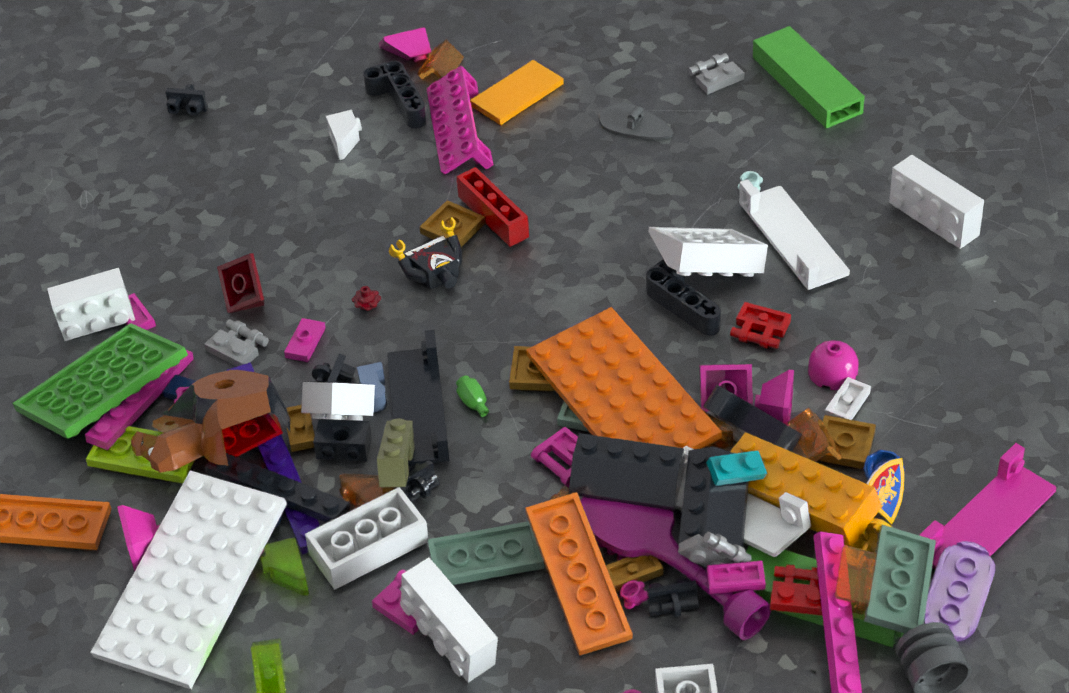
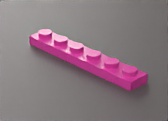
M186 350L188 355L180 360L179 364L170 367L159 378L150 381L139 392L130 395L121 401L119 406L110 409L85 434L86 442L108 450L126 431L125 429L131 426L157 399L175 374L179 375L191 363L193 352Z
M818 532L814 535L831 693H862L843 535Z

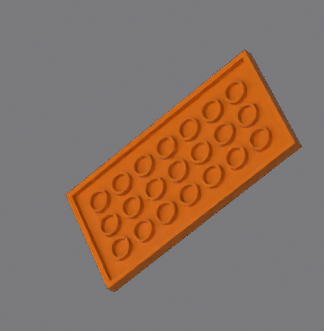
M612 307L526 349L527 357L592 435L679 448L688 446L692 449L704 448L722 438V431Z

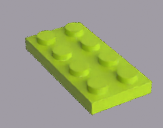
M131 426L125 429L126 431L108 450L93 445L86 458L87 465L90 467L182 484L194 463L192 461L174 471L161 473L152 469L150 461L134 454L131 438L137 431L154 436H159L163 432Z

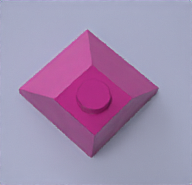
M425 27L385 36L379 42L380 48L406 60L414 59V62L426 60V56L431 53Z
M752 364L699 365L701 409L705 413L709 410L703 406L716 384L753 405Z
M787 370L762 384L761 395L756 394L755 407L787 426L790 423L794 370Z
M121 505L117 506L135 571L160 525L156 524L154 515Z

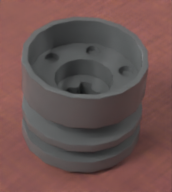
M930 622L919 625L909 630L896 644L895 653L903 669L907 672V678L915 693H952L964 685L971 674V667L961 649L958 648L959 644L947 624Z

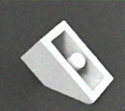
M352 110L326 116L328 133L339 160L344 159L360 140L358 131L362 130L359 118L354 117Z

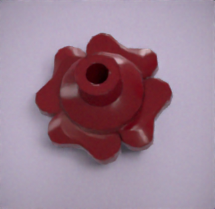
M368 286L361 287L352 298L355 308L367 311L376 308L377 303L381 300L378 290H370Z

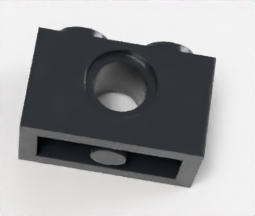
M319 419L313 441L316 459L367 461L372 441L370 422Z

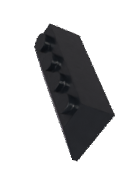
M579 433L572 458L569 494L577 492L578 496L675 510L685 471L684 448Z
M716 447L688 450L679 543L697 534L704 537L705 533L711 532L714 535H722L732 545L737 544L743 547L749 481L715 486L706 463L710 457L735 453Z

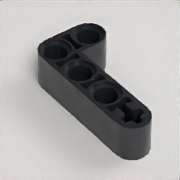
M390 61L364 70L365 90L368 95L377 96L390 92L409 127L416 129L426 124L424 102L401 62Z
M664 259L647 271L646 293L650 298L704 335L711 336L720 331V307L684 282V275H679L676 273V270L668 267Z
M717 384L703 406L745 432L793 452L802 436L798 431Z

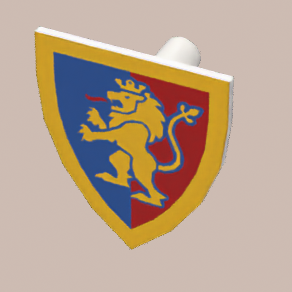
M902 458L889 460L882 464L867 482L868 485L875 487L882 508L878 513L890 525L893 524L903 497L904 468Z

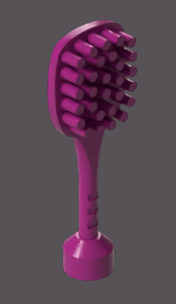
M583 497L580 500L598 546L607 548L609 555L617 553L618 561L626 557H656L679 570L690 580L696 581L697 585L709 594L707 571L697 563L678 553L679 545L672 536L675 527L672 510ZM753 590L738 593L709 594L723 606L724 625L742 640H748L755 636L763 628L770 616V604Z

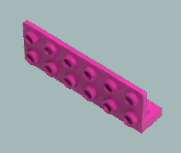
M459 66L427 87L440 169L444 175L470 158L476 164L480 163L486 170L493 166L491 150L477 138L470 97L473 99L479 95L477 81L462 66Z
M1015 443L1000 457L997 476L945 526L934 520L919 535L936 540L932 563L933 569L936 570L944 549L950 545H957V542L969 541L983 546L989 552V556H991L1056 492V486L1023 467L1025 463L1023 460L1024 447Z

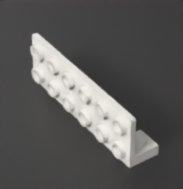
M748 179L740 182V205L807 290L850 274L847 266L781 186L760 192Z
M688 446L683 447L685 456V471L675 506V509L681 512L683 507L688 450H694ZM785 492L779 497L780 508L748 494L744 543L772 557H776L811 527L807 501Z

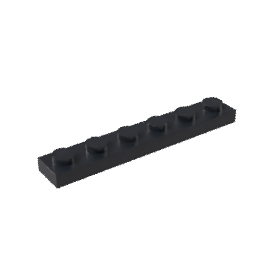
M226 453L228 466L212 462L205 466L206 474L212 477L285 498L286 507L325 523L350 511V503L348 501Z

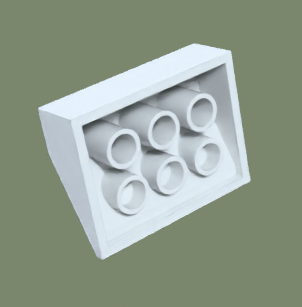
M649 227L648 232L667 266L676 270V273L679 275L690 276L691 272H698L699 275L712 276V272H717L723 276H733V273H740L742 276L753 277L754 273H764L768 245L738 231L713 228Z

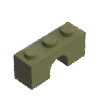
M393 419L386 421L377 457L379 487H406L409 475L408 461H412L415 449L413 420Z

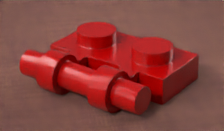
M744 302L736 317V325L742 326V328L732 327L730 336L738 338L740 342L747 343L750 341L760 344V347L765 349L769 347L778 349L780 339L772 337L774 335L783 338L791 322V314ZM753 329L756 331L763 332V334H758L751 331Z
M789 564L786 567L775 566L774 577L785 578V582L773 581L770 610L823 616L817 568L812 567V570L795 568V565ZM794 579L810 581V585L793 582Z

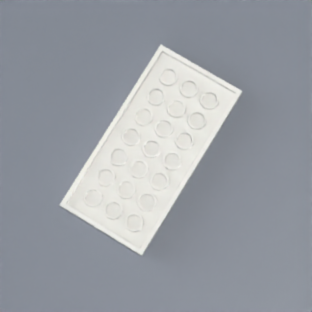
M190 471L91 650L92 656L192 689L287 504L285 498Z

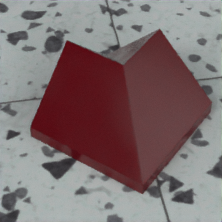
M253 253L217 267L227 313L264 306L263 292Z

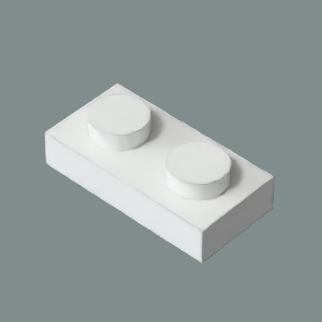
M847 377L826 407L824 415L852 420L869 396L871 386Z

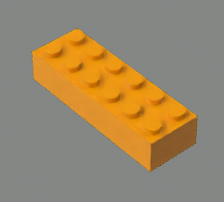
M746 432L730 451L732 453H743L758 450L767 475L764 479L749 481L748 494L780 508L779 497L785 492L807 501L811 523L809 529L816 532L843 535L844 544L849 547L854 545L882 508L875 487Z

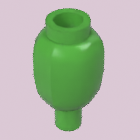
M467 375L459 378L456 382V391L462 402L469 409L477 410L481 417L486 416L489 413L485 405L487 397L475 378H470Z

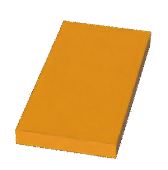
M532 60L471 99V107L497 124L502 125L563 85L564 81L561 76Z

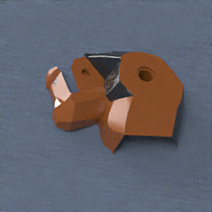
M243 370L223 371L208 375L194 382L179 397L170 410L163 412L162 417L153 420L152 427L163 432V434L154 436L137 431L131 438L132 451L136 456H142L150 461L151 468L160 473L174 471L202 456H205L212 463L228 466L222 429L271 412L286 425L290 432V416L269 376Z

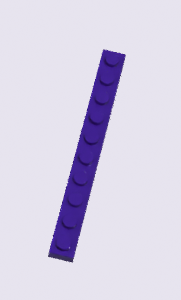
M251 362L227 369V371L243 370L254 372ZM281 434L257 446L266 469L302 483ZM285 506L284 513L301 554L308 553L305 534L320 527L318 519Z

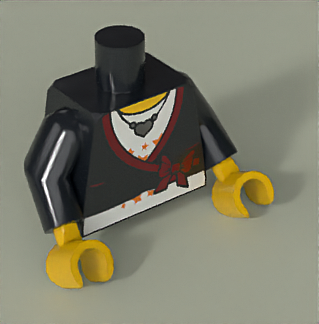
M450 217L452 227H446L443 220L440 225V230L447 234L448 238H445L444 235L404 254L405 244L402 240L396 242L399 250H396L391 244L389 254L399 259L398 264L409 280L423 283L430 289L442 284L446 288H452L456 285L459 275L458 267L462 264V249L458 236L454 235L453 232L456 223L452 217Z

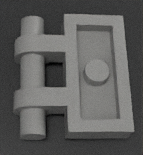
M726 53L721 55L715 54L709 60L704 62L698 61L694 63V66L687 69L690 76L698 74L696 76V84L707 95L744 80V72L733 61L725 64V62L729 61Z
M229 319L225 327L230 329V331L227 333L220 329L204 346L207 352L237 367L252 362L259 355L256 346L259 344L265 347L269 339L263 336L262 332L256 329L251 330L246 327V324ZM241 336H244V337H246L247 339H246L245 341H243V340H241V339H239V338H240Z
M707 532L704 537L697 534L679 543V554L706 569L707 565L751 561V555L746 553L743 547L728 543L727 539L720 534L714 535L711 532Z

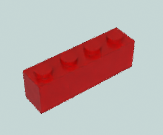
M474 167L456 176L458 197L473 212L485 216V223L509 247L529 238L528 216L482 172Z

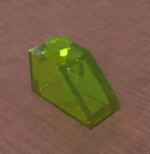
M295 537L266 544L264 547L265 556L260 557L264 573L270 572L272 582L303 596L309 595L307 580Z
M281 638L253 642L251 654L257 693H287Z

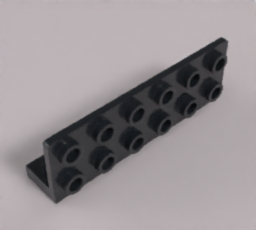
M425 330L426 341H421L422 349L396 351L387 354L393 419L413 420L415 449L412 461H408V466L417 463L423 464L428 460L433 463L450 461L435 330Z

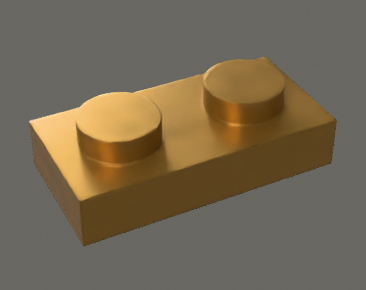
M302 405L287 407L290 416V432L288 428L287 432L291 452L314 448L313 441L315 435L310 413H301Z
M653 556L627 557L606 565L616 592H619L622 586L629 581L645 582L663 575L661 563L658 558Z

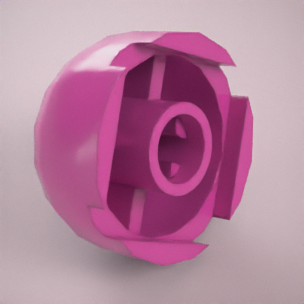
M836 340L824 341L817 345L810 354L808 363L810 380L821 388L823 384L830 386V390H839L847 377L856 380L859 367L858 357L853 348L847 343Z

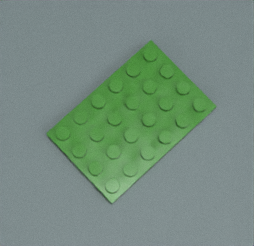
M130 323L12 404L20 414L69 439L79 434L81 429L90 423L99 420L101 415L110 409L119 406L121 401L139 392L144 385L159 378L164 371L179 364L180 360L188 354L185 347Z

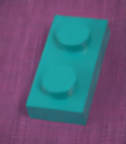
M758 450L710 457L706 462L715 486L764 479L767 475Z

